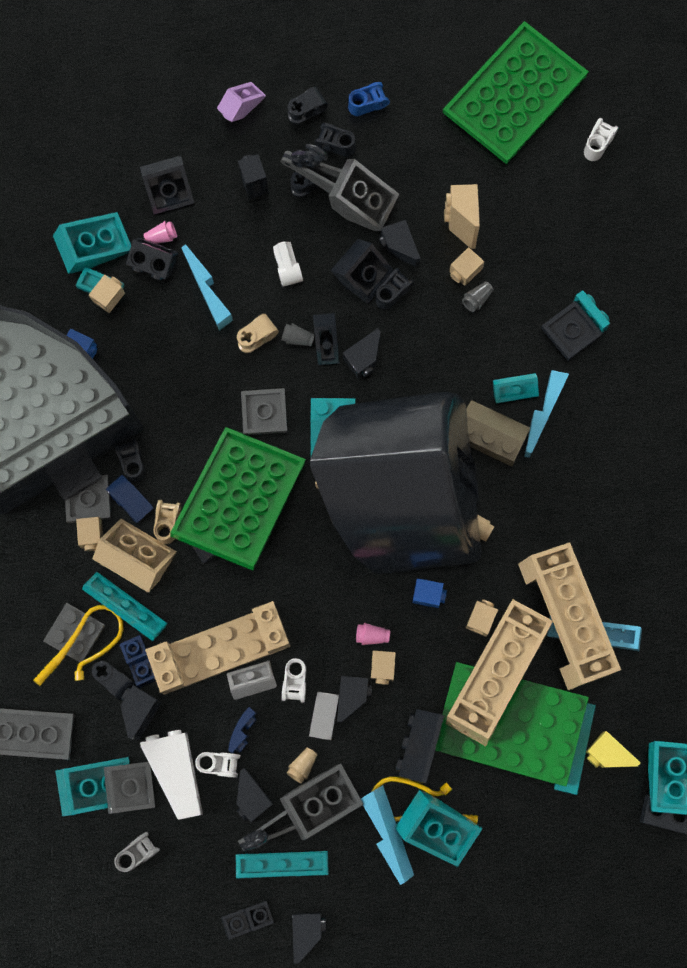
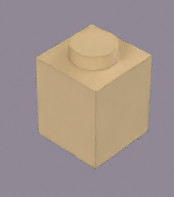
M468 247L451 264L450 275L457 283L461 282L465 286L483 269L484 261Z
M104 275L90 292L89 296L94 303L110 313L125 292L121 287L123 284L113 276L110 279Z
M99 517L76 519L78 545L82 549L85 548V551H95L99 540L103 537L102 520Z
M477 601L466 628L487 636L498 609L494 608V604L489 601Z
M373 651L371 680H375V684L389 685V681L394 680L395 652Z

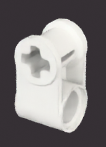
M599 118L587 140L584 149L585 157L590 161L599 160L613 140L619 127H612L603 122L602 118ZM591 146H596L599 150H594Z
M291 659L286 664L282 687V701L292 699L300 700L301 703L305 702L306 665L300 659ZM293 663L301 664L302 672L299 675L291 674L290 666ZM289 690L299 691V693H291Z
M204 752L196 758V767L200 772L238 778L236 769L237 760L240 758L239 754ZM209 756L213 764L209 769L205 770L201 767L200 761L203 757ZM230 760V767L228 771V761Z

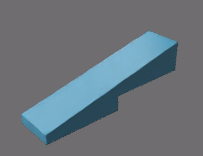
M184 245L182 247L183 254L216 325L221 330L233 321L231 313L210 289V286L214 284L212 276L187 245Z
M551 371L543 410H535L532 415L524 457L530 458L569 375L568 373Z
M552 622V625L547 636L552 638H559L554 623ZM602 622L612 647L639 651L641 627Z
M382 785L361 798V801L383 839L377 843V846L401 885L414 876L401 836L395 828L397 824Z

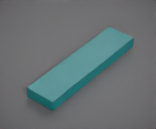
M98 572L83 585L82 590L150 640L154 641L166 628L167 623Z
M587 703L567 787L555 784L554 790L577 795L596 705Z
M328 851L236 854V878L328 875Z

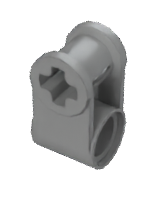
M148 832L137 837L129 846L116 855L115 866L119 871H132L160 851L158 847L155 848L148 838ZM125 854L129 855L132 859V864L128 868H124L120 863L121 857Z

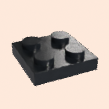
M577 301L567 306L541 327L567 361L603 334Z

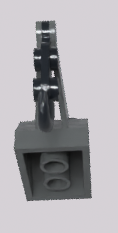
M306 144L305 147L309 149L308 151H285L281 163L330 193L329 200L332 209L351 222L373 231H381L399 193L355 159H347L343 169L321 163L327 160L328 155L318 146ZM321 175L326 176L332 180H335L336 183H333L332 181L322 177Z
M338 764L280 798L285 811L254 832L238 840V843L243 851L252 850L268 842L267 840L294 829L297 830L301 839L305 840L362 806L363 803L342 764ZM288 813L292 821L291 824L268 834L267 832H262L266 827Z

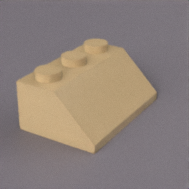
M477 184L451 185L450 193H446L444 221L449 223V230L471 249L476 247L480 226Z
M120 519L99 540L92 559L149 593L159 582L177 551Z

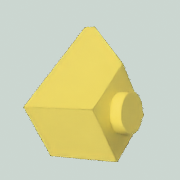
M607 731L602 732L586 750V753L589 755L587 759L595 767L599 765L602 768L636 767L640 764Z

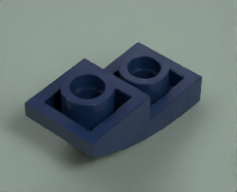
M123 475L105 489L135 522L140 521L153 509L144 496Z
M139 635L121 643V650L131 670L136 686L141 688L156 681L142 637Z
M250 707L247 708L239 719L231 736L228 751L232 754L236 751L240 753L248 744L246 742L248 736L242 730L244 728L250 729L256 722L254 717L257 715Z

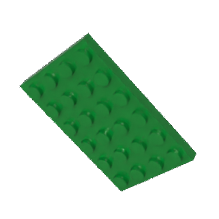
M524 21L445 106L443 113L507 164L585 79L589 71Z
M225 427L170 532V537L254 570L305 465L306 459Z
M456 662L442 714L444 718L435 751L567 787L589 697L521 679L487 746H484L446 725L447 716L474 669L473 666Z

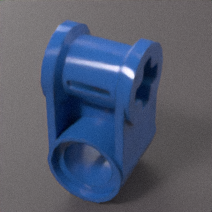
M375 82L369 86L352 91L349 95V112L354 116H361L371 111L385 108L390 101L389 98L385 97L382 90V82ZM360 101L362 104L356 105L353 102Z

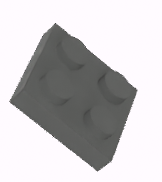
M284 388L241 391L244 435L287 433Z
M101 475L102 478L97 483L72 498L65 500L67 523H77L76 519L99 517L101 520L112 519L110 494L105 490L109 486L108 475Z
M66 603L45 637L44 642L60 651L75 632L85 613ZM89 616L66 655L78 662L85 660L106 625Z
M149 762L104 767L109 814L155 808Z

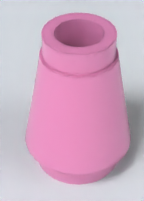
M164 221L144 233L145 240L156 244L171 242L177 237L175 227L171 221Z
M367 623L363 625L358 624L356 642L362 643V645L389 642V629Z

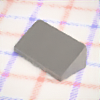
M270 661L227 673L230 690L235 700L277 687Z
M317 692L309 737L331 741L339 695Z

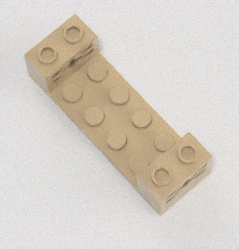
M567 543L531 555L520 562L518 565L526 585L536 581L539 585L570 663L560 669L567 689L576 688L620 671L621 668L571 544Z
M512 599L450 710L446 725L487 746L503 712L537 650L541 647L553 621Z
M272 601L252 609L253 613L174 643L169 644L166 641L145 649L160 692L168 694L289 648L290 644L274 602Z

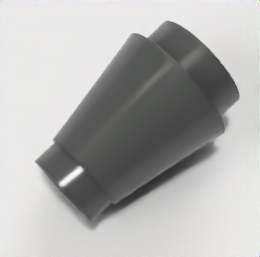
M485 281L465 293L462 299L463 305L471 312L480 310L493 292L492 285Z
M293 323L291 325L286 324L281 340L286 341V344L311 346L315 334Z

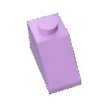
M252 82L228 88L217 109L223 114L224 118L233 122L243 119L266 95Z

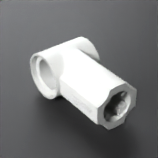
M281 242L273 246L282 287L303 282L299 263H296L291 242Z

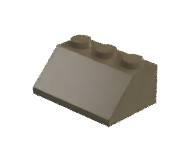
M471 400L466 409L470 447L513 466L530 427Z

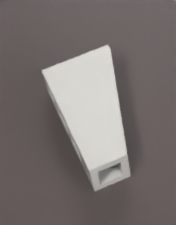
M181 730L168 732V737L159 738V735L145 737L146 741L140 742L141 748L177 819L203 815L188 734L181 733Z

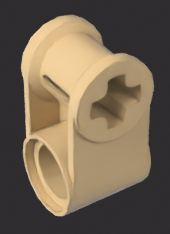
M262 314L238 332V347L242 352L251 353L264 343L272 340L279 331L268 316Z
M158 500L154 534L160 543L170 544L174 541L175 538L170 537V533L166 537L159 536V533L163 528H168L171 532L181 513V503L168 504Z

